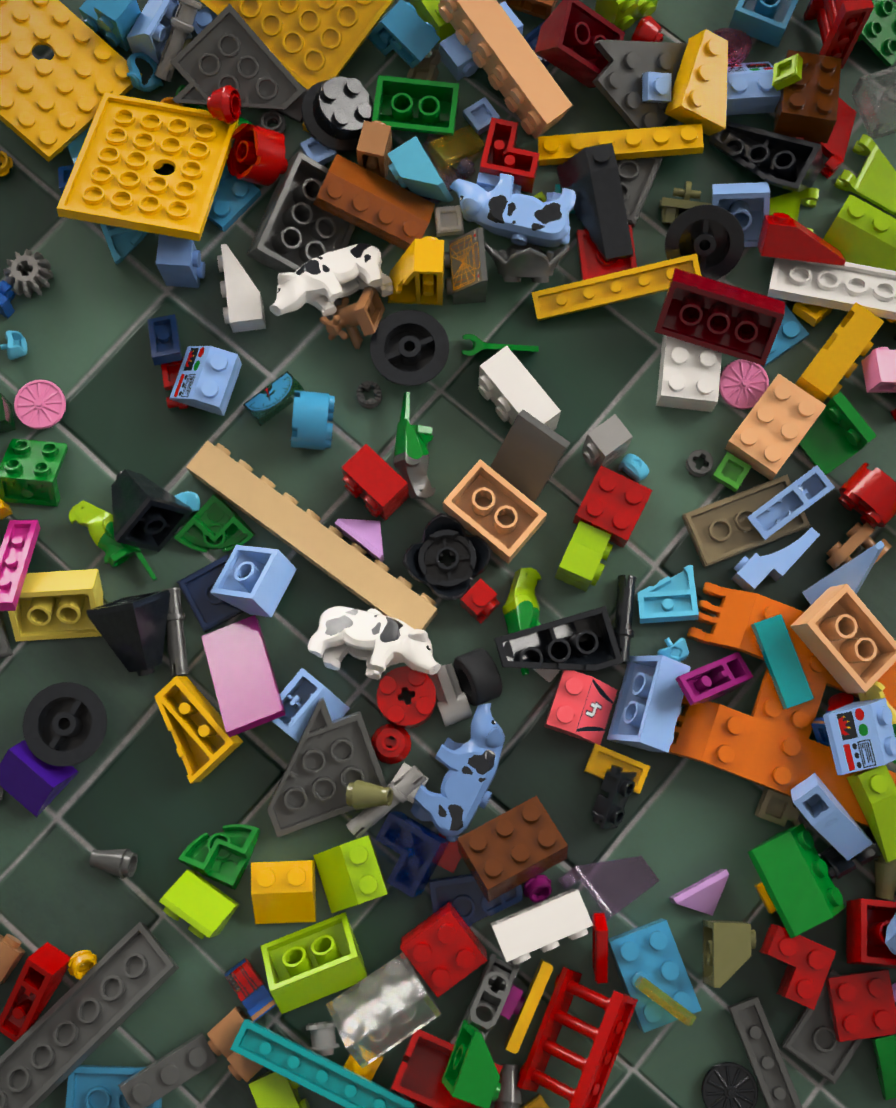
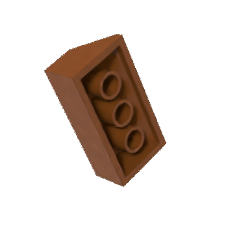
M336 154L313 205L405 251L415 239L423 238L435 204L338 154Z

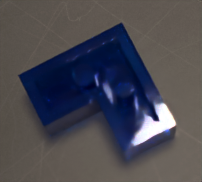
M400 811L389 812L376 837L377 841L400 854L387 883L412 898L421 895L450 841Z

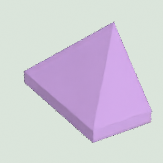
M336 520V529L344 536L360 545L373 559H378L381 562L384 561L380 521Z
M719 869L670 896L669 899L674 904L713 916L728 880L729 873L727 869Z

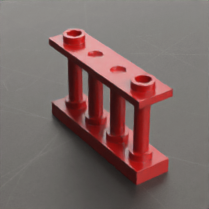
M810 0L803 17L804 21L817 19L823 43L819 55L842 58L841 69H843L874 8L872 0Z
M563 967L555 980L553 994L528 1058L520 1069L517 1087L537 1092L540 1085L568 1100L569 1108H597L638 1000L615 990L610 998L579 984L582 976L581 973ZM574 995L604 1009L605 1014L600 1027L597 1028L567 1013ZM562 1025L593 1040V1046L587 1058L556 1043ZM551 1055L581 1070L582 1075L577 1088L573 1089L544 1073Z

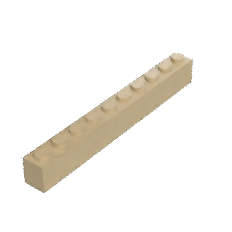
M207 440L186 466L192 476L371 608L380 611L385 616L399 619L413 629L426 630L438 614L437 608L434 607L436 602L425 593L419 596L411 590L413 585L401 576L397 579L388 573L390 568L378 559L374 562L365 556L367 552L357 543L348 544L342 539L344 535L338 529L331 525L329 528L319 522L321 518L310 509L303 511L296 506L299 502L287 492L281 495L274 489L276 485L263 475L261 478L251 473L254 469L241 459L236 462L230 457L231 452L220 443L214 446Z

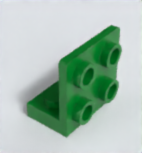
M872 0L874 8L857 42L863 40L887 66H892L896 61V3L893 0Z
M840 391L829 400L819 418L798 446L814 466L818 465L822 472L827 475L866 447L877 435Z
M12 439L0 464V499L4 502L58 507L60 494L56 478L68 450L67 444Z

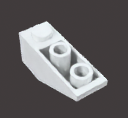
M222 244V255H217L219 271L224 272L225 281H220L222 298H227L228 306L223 307L225 324L230 323L233 333L266 329L264 304L259 290L227 244Z

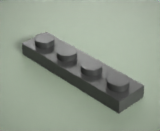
M753 996L728 1006L767 1108H802L758 996Z

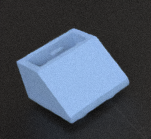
M148 0L126 37L132 53L142 52L152 58L156 64H159L172 28L170 19L175 16L179 5L178 0Z
M301 668L280 693L286 715L272 720V722L296 742H299L319 699L324 697L332 721L344 717L350 708L305 669Z

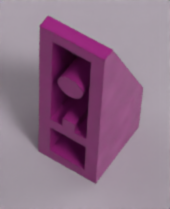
M736 652L678 676L676 681L689 704L695 705L715 700L733 692L752 679L753 675L740 653Z

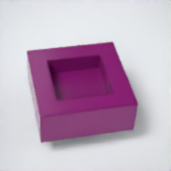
M512 984L500 1013L501 1016L510 1020L512 1014H519L525 1002V998L522 997L524 992L522 988Z

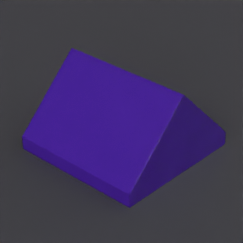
M23 740L8 749L0 763V786L37 818L79 772L73 766H54L41 761L30 751L26 741Z

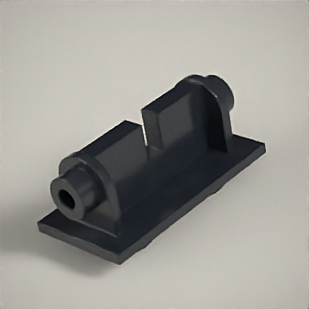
M612 765L611 769H607L600 789L608 792L609 796L606 797L598 794L591 813L593 815L592 821L600 824L601 829L617 828L622 822L625 815V804L635 788L634 779L637 774L636 772H622L623 768L617 765Z
M870 827L863 831L873 844L847 861L833 846L826 848L818 854L826 863L831 879H840L842 876L857 869L852 861L854 859L863 866L880 857L881 851L877 842H874Z

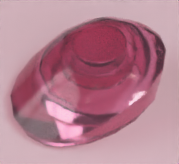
M720 28L712 32L728 41V67L742 63L750 54L752 41L746 33L732 28Z

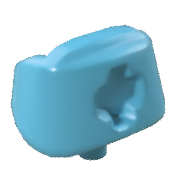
M6 331L5 338L7 344H0L1 350L7 349L9 360L25 356L28 348L27 341L22 333L19 331Z
M634 454L625 455L619 464L618 470H623L637 483L644 480L649 474L648 466Z
M187 491L174 496L191 507L193 512L199 511L200 498L197 493Z
M668 637L664 640L668 647L657 651L658 655H664L678 662L686 659L689 654L686 640L683 637L679 638L675 643H672Z

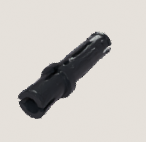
M619 575L613 631L619 651L622 652V664H629L631 638H634V631L631 628L635 582L637 578L628 575V585L625 587L626 575Z

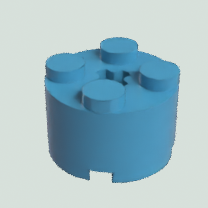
M295 390L291 448L315 450L331 448L333 423H327V421H333L335 396H330L329 393Z

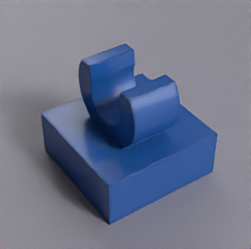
M2 280L0 282V314L8 319L15 311L10 301L13 300L16 294L11 290L13 287Z

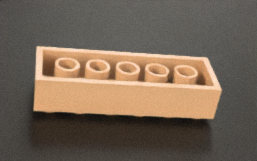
M440 0L438 7L442 19L446 23L450 22L456 30L455 34L459 42L464 46L466 45L472 52L475 64L479 68L483 67L488 74L491 86L502 93L507 108L512 113L515 112L518 115L524 131L528 135H532L534 139H537L557 124L573 105L498 1Z

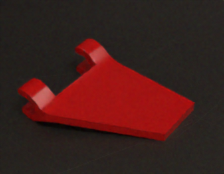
M839 97L837 121L828 142L810 141L821 144L822 153L829 159L825 163V167L820 171L827 179L844 162L857 113Z

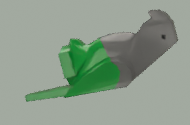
M405 392L400 422L397 425L393 464L399 470L402 478L408 483L410 497L423 500L433 496L436 489L431 487L427 477L429 465L427 444L432 441L434 436L431 435L432 427L411 425L409 423L410 392Z

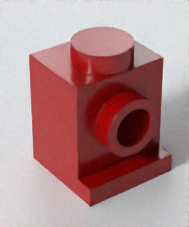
M481 578L460 599V606L480 624L501 604L497 600V593Z

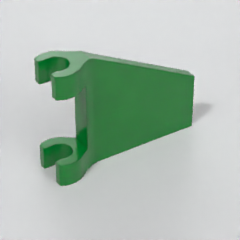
M473 334L462 336V339H469L473 343L472 349L461 350V353L466 356H473L484 349L501 350L506 346L510 350L539 352V346L486 343Z

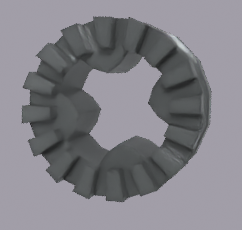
M362 382L356 390L357 400L364 408H375L382 400L381 389L376 382ZM371 389L374 390L375 399L370 398L365 401L363 392H369Z
M695 450L686 460V470L693 477H704L713 467V457L706 450ZM703 458V463L707 467L702 466L700 470L696 469V463L692 461L693 459Z

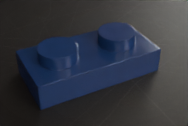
M175 314L147 319L154 366L181 361V345Z

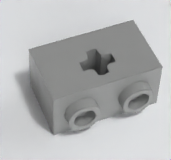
M614 414L587 434L582 448L584 452L582 456L590 467L595 466L597 470L600 465L607 467L626 453L633 436L616 414Z

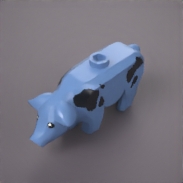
M491 703L477 706L471 722V738L465 744L456 743L448 737L444 745L442 744L437 752L435 759L449 769L441 784V794L429 791L421 784L414 797L415 801L411 808L412 814L421 821L433 822L438 832L450 842L457 841L459 835L468 829L478 808L485 809L492 795V792L488 791L498 770L505 735L502 728L492 717Z

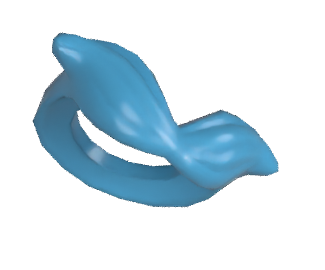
M136 52L128 57L127 66L129 72L127 77H130L134 88L143 92H151L159 86H164L162 80L154 75L158 65L152 58L142 52ZM136 58L144 59L153 69V74L145 85L142 84V77L135 63Z

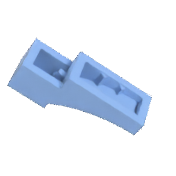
M816 465L747 518L762 538L766 540L835 487L818 465Z
M811 527L798 540L777 552L761 557L755 553L750 559L744 556L733 568L737 573L732 577V580L747 592H752L767 575L775 581L779 580L820 534Z

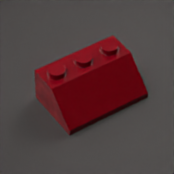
M562 0L541 26L535 53L588 88H595L596 86L592 81L608 63L594 46L595 42L601 39L624 40L625 32L581 1Z

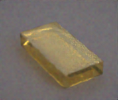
M469 124L454 131L453 136L446 135L430 142L427 150L440 166L445 169L482 151L485 147V142Z
M640 975L634 983L638 990L686 1026H692L697 1017L646 978Z

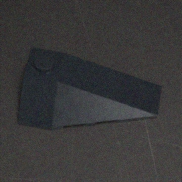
M726 121V129L713 134L709 139L710 145L771 185L796 192L812 187L824 165L821 144Z
M608 143L586 147L557 167L561 192L562 188L575 191L576 199L573 208L575 215L588 230L589 237L606 262L633 257V248L613 145Z
M606 606L494 638L501 665L504 668L597 671L623 663Z

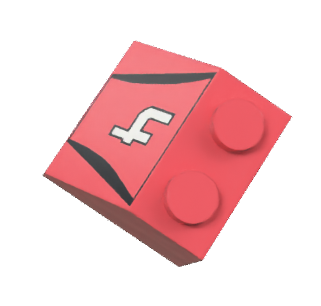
M563 670L544 727L601 745L618 690L592 676L574 670Z

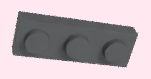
M199 1033L123 1081L118 1087L129 1108H146L216 1063L217 1059L209 1047L204 1034Z

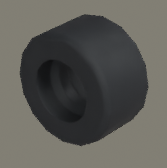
M478 648L454 659L453 668L456 672L461 691L465 693L470 704L478 706L501 695L502 681L494 660L486 650Z

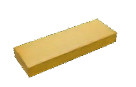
M540 960L526 993L525 1002L514 1021L504 1045L507 1051L514 1054L518 1053L554 968L551 963L545 960Z

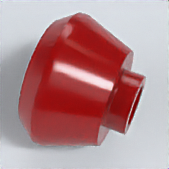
M652 16L643 17L638 23L631 41L662 42L664 35L661 34L662 27Z
M226 85L213 91L207 99L208 112L212 114L213 118L229 125L235 123L241 114V99L238 91L231 85Z
M385 724L379 727L372 736L371 742L377 759L383 763H399L410 752L411 738L409 733L402 727Z

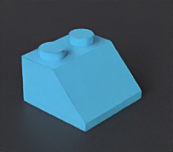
M416 136L388 153L392 161L388 167L401 187H408L411 192L426 198L444 202L454 200Z

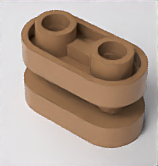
M857 522L846 533L849 539L843 545L838 541L826 553L830 557L826 562L835 570L840 564L844 565L852 560L850 555L860 545L866 550L875 545L876 542L869 537L875 529L867 522L863 525ZM884 538L880 541L885 546L875 563L892 547Z

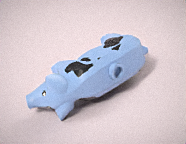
M500 173L498 184L489 192H486L478 184L462 179H457L450 185V188L458 195L461 212L466 221L475 222L493 234L511 238V242L524 246L527 243L544 247H558L561 244L566 245L570 241L569 213L575 204L576 194L574 190L562 188V194L547 192V200L543 203L533 196L521 194V186L514 184V176Z

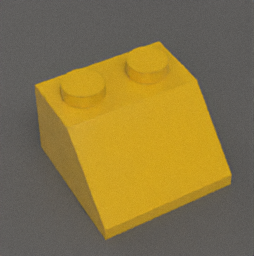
M315 860L251 863V897L255 924L316 922Z

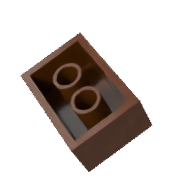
M788 50L785 59L797 53L803 59L802 80L780 90L781 97L776 106L774 133L827 143L837 121L842 58Z
M537 795L457 838L458 852L488 902L567 859L568 844Z

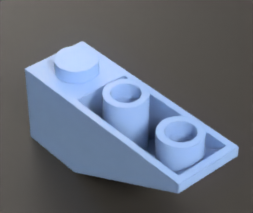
M813 773L790 790L794 805L808 822L847 861L873 844L816 773Z

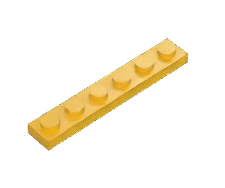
M702 123L538 137L539 166L563 164L586 147L608 143L613 145L616 160L700 154L704 150Z
M697 253L531 292L537 320L541 321L668 291L675 268L702 276Z

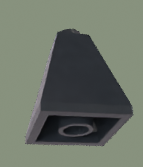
M124 469L118 473L115 482L111 485L114 539L118 543L160 552L193 512L191 507L140 473Z
M169 589L123 597L86 611L91 622L128 672L137 671L138 676L156 672L155 666L162 664L170 602Z

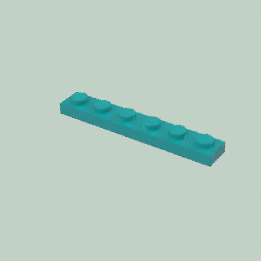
M244 1019L230 1049L345 1108H414L416 1104L249 1019Z

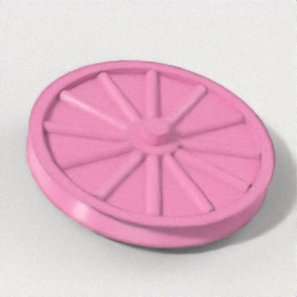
M738 359L731 362L720 374L719 392L724 401L736 409L745 410L753 408L769 387V378L764 368L747 360Z
M34 380L25 384L18 391L14 400V410L18 419L27 427L37 430L54 426L63 417L66 409V399L63 392L56 384L48 380Z

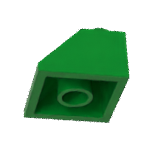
M463 1020L441 1082L452 1097L482 1108H490L491 1102L497 1100L501 1090L500 1076L481 1032L476 1027L470 1025L467 1020Z

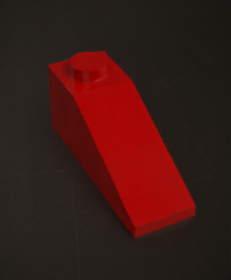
M774 213L773 216L764 215L757 246L761 256L844 266L845 259L837 248L793 218H790L788 214Z
M47 942L27 958L0 1016V1032L16 1042L35 1024L61 983L68 968L70 956Z

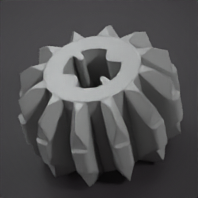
M26 249L22 256L20 253L15 252L16 259H7L9 267L3 269L4 275L7 278L6 282L13 287V291L19 296L24 293L26 297L31 299L33 292L42 296L41 288H50L48 280L53 278V273L49 270L51 264L47 259H43L44 257L38 251L32 254L30 250Z

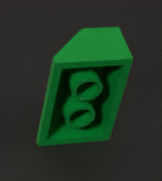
M378 75L372 121H381L391 126V130L453 136L457 122L460 84Z
M803 823L772 835L747 852L790 938L796 937L833 918L845 908L842 894L834 886L828 874V867L818 855L814 847V840L811 834L806 831Z

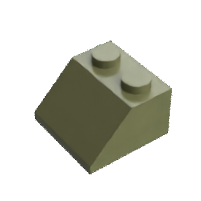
M702 920L703 983L713 988H721L752 956L751 949L756 948V932L751 930L750 923Z

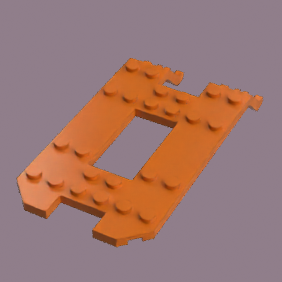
M705 582L702 590L703 593L722 600L720 606L712 605L705 600L698 601L699 609L715 614L716 617L699 612V618L695 621L713 625L711 632L706 633L699 628L691 627L688 630L687 637L703 644L740 651L765 661L751 624L781 614L814 699L788 709H783L768 668H766L751 716L710 701L690 705L684 695L681 706H685L682 715H679L677 718L679 725L675 726V737L670 746L669 754L710 765L789 797H792L790 791L792 788L813 773H816L855 822L869 827L846 778L860 771L837 775L831 747L809 739L812 731L811 724L814 718H816L826 685L845 692V690L790 627L804 612L758 593L724 588ZM895 662L877 681L885 686L883 692L886 700L896 710ZM851 693V695L859 698L858 693ZM888 770L896 786V773Z

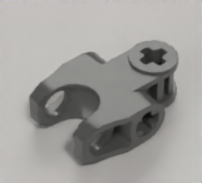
M491 953L479 978L480 982L463 1016L456 1039L463 1020H467L470 1025L476 1027L481 1032L484 1040H486L489 1031L493 1029L500 1016L510 988L518 973L519 966H512L496 958L497 955Z

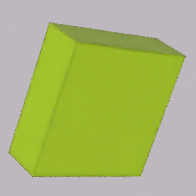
M798 53L774 64L772 86L777 91L802 80L803 59Z

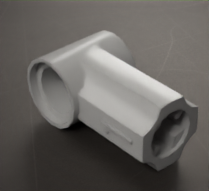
M452 663L442 665L440 670L434 675L429 674L436 689L437 706L445 727L472 718L473 715L465 693L461 691Z

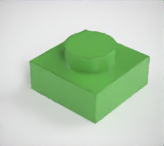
M727 452L711 478L736 492L752 466Z

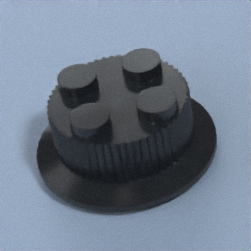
M339 76L313 85L303 98L301 113L307 130L316 141L329 149L349 152L357 149L364 120L372 122L374 105L369 95L370 93H368L358 79Z
M699 205L682 212L670 225L665 238L667 260L697 253L701 275L712 280H717L728 274L737 265L744 250V233L739 221L731 212L715 205Z
M417 310L398 311L383 319L379 323L376 332L372 335L370 342L371 359L378 372L387 380L403 386L421 385L435 378L444 368L449 356L448 336L443 326L431 315Z
M72 682L53 684L40 691L29 703L23 718V735L30 751L41 761L54 766H72L87 760L99 749L107 731V713L100 698L89 688Z

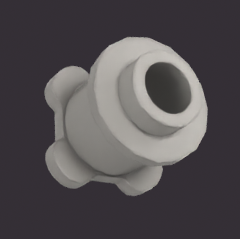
M338 1020L315 1022L306 1025V1031L310 1030L312 1046L309 1047V1050L315 1051V1053L321 1056L334 1054V1048L340 1047L339 1043H336L335 1027L338 1025Z

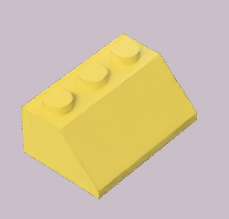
M99 570L27 573L16 610L8 611L15 641L102 636L86 612L103 605V589Z

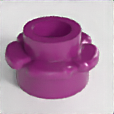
M538 874L524 884L525 889L523 893L532 902H542L552 893L551 880L544 874Z

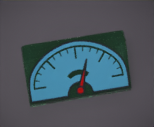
M287 371L244 403L243 406L261 427L294 402L295 390L304 391V389Z

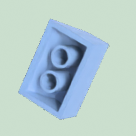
M664 655L629 656L630 663L627 664L607 740L652 752L669 753L670 746L674 740V730L677 718L681 713V703L684 696L676 678L690 672L691 667Z

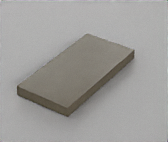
M788 474L682 515L684 524L704 568L805 530L811 526L803 511L764 540L747 518L792 484Z

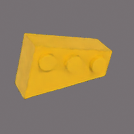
M707 29L689 38L671 92V102H668L665 110L666 115L686 125L702 123L703 133L708 136L726 129L727 40Z
M426 236L422 239H415L389 273L393 285V294L388 295V303L443 305L444 240Z
M855 302L795 385L822 403L827 397L831 399L843 387L839 384L843 376L849 378L857 368L858 364L855 363V360L858 356L864 357L874 345L870 340L884 321Z
M175 676L154 696L167 729L171 731L177 746L178 756L182 758L190 784L201 782L243 743V740L238 735L229 737L226 734L222 716L187 676Z

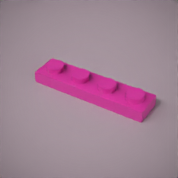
M9 520L0 548V611L16 610L40 532L38 520Z

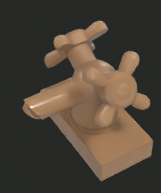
M372 286L365 287L358 302L348 305L349 298L343 297L341 305L336 306L337 311L333 314V320H329L326 316L320 317V322L326 325L329 340H333L337 335L343 340L350 337L356 350L360 349L363 341L357 328L358 325H360L364 336L376 332L385 307L377 289Z

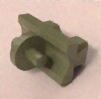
M686 181L684 189H673V196L682 197V200L662 197L659 201V208L662 209V224L671 225L678 217L679 211L684 212L695 206L712 205V203L689 201L690 198L700 199L701 191L691 190L692 182Z

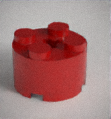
M247 123L241 124L234 131L232 139H235L227 158V167L231 175L236 176L239 180L269 186L277 180L280 174H285L288 168V160L285 158L284 134Z
M863 463L839 489L841 497L838 501L847 510L851 511L854 508L862 515L860 520L863 524L867 522L873 528L876 526L884 527L896 515V482L876 467L871 471L867 469L870 464Z
M408 666L395 668L380 680L377 689L378 707L383 717L393 725L404 729L419 727L434 712L436 706L434 683L426 673L412 670ZM408 691L409 694L415 695V697L411 698V704L406 705L404 700L399 701V698L403 697L402 692Z

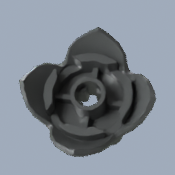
M484 243L485 250L493 259L498 274L502 275L506 282H521V277H530L532 282L537 283L549 282V276H553L558 262L570 248V245L566 244L555 251L548 250L545 255L538 246L527 243L524 246L511 245L506 252L502 249L498 252L487 243Z

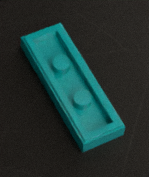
M779 614L751 624L783 709H788L814 699L782 615Z

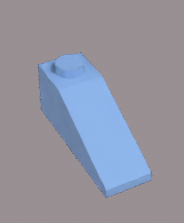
M879 541L803 591L802 593L810 605L829 587L848 584L857 595L885 546L884 543Z

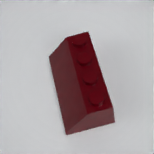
M675 268L655 332L764 366L785 315V302Z

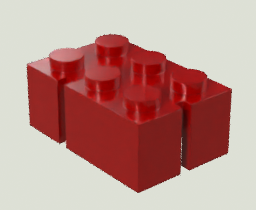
M415 1028L390 1091L416 1103L415 1106L419 1108H482L452 1097L441 1082L454 1044ZM494 1063L500 1075L503 1066Z

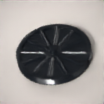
M733 1062L720 1063L712 1067L703 1079L701 1093L707 1108H755L758 1100V1087L752 1074L743 1066Z

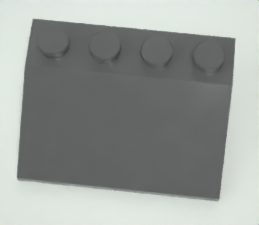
M300 151L288 159L287 171L281 175L247 251V256L275 271L294 273L303 264L316 257L347 247L355 225L313 205L328 173V168Z

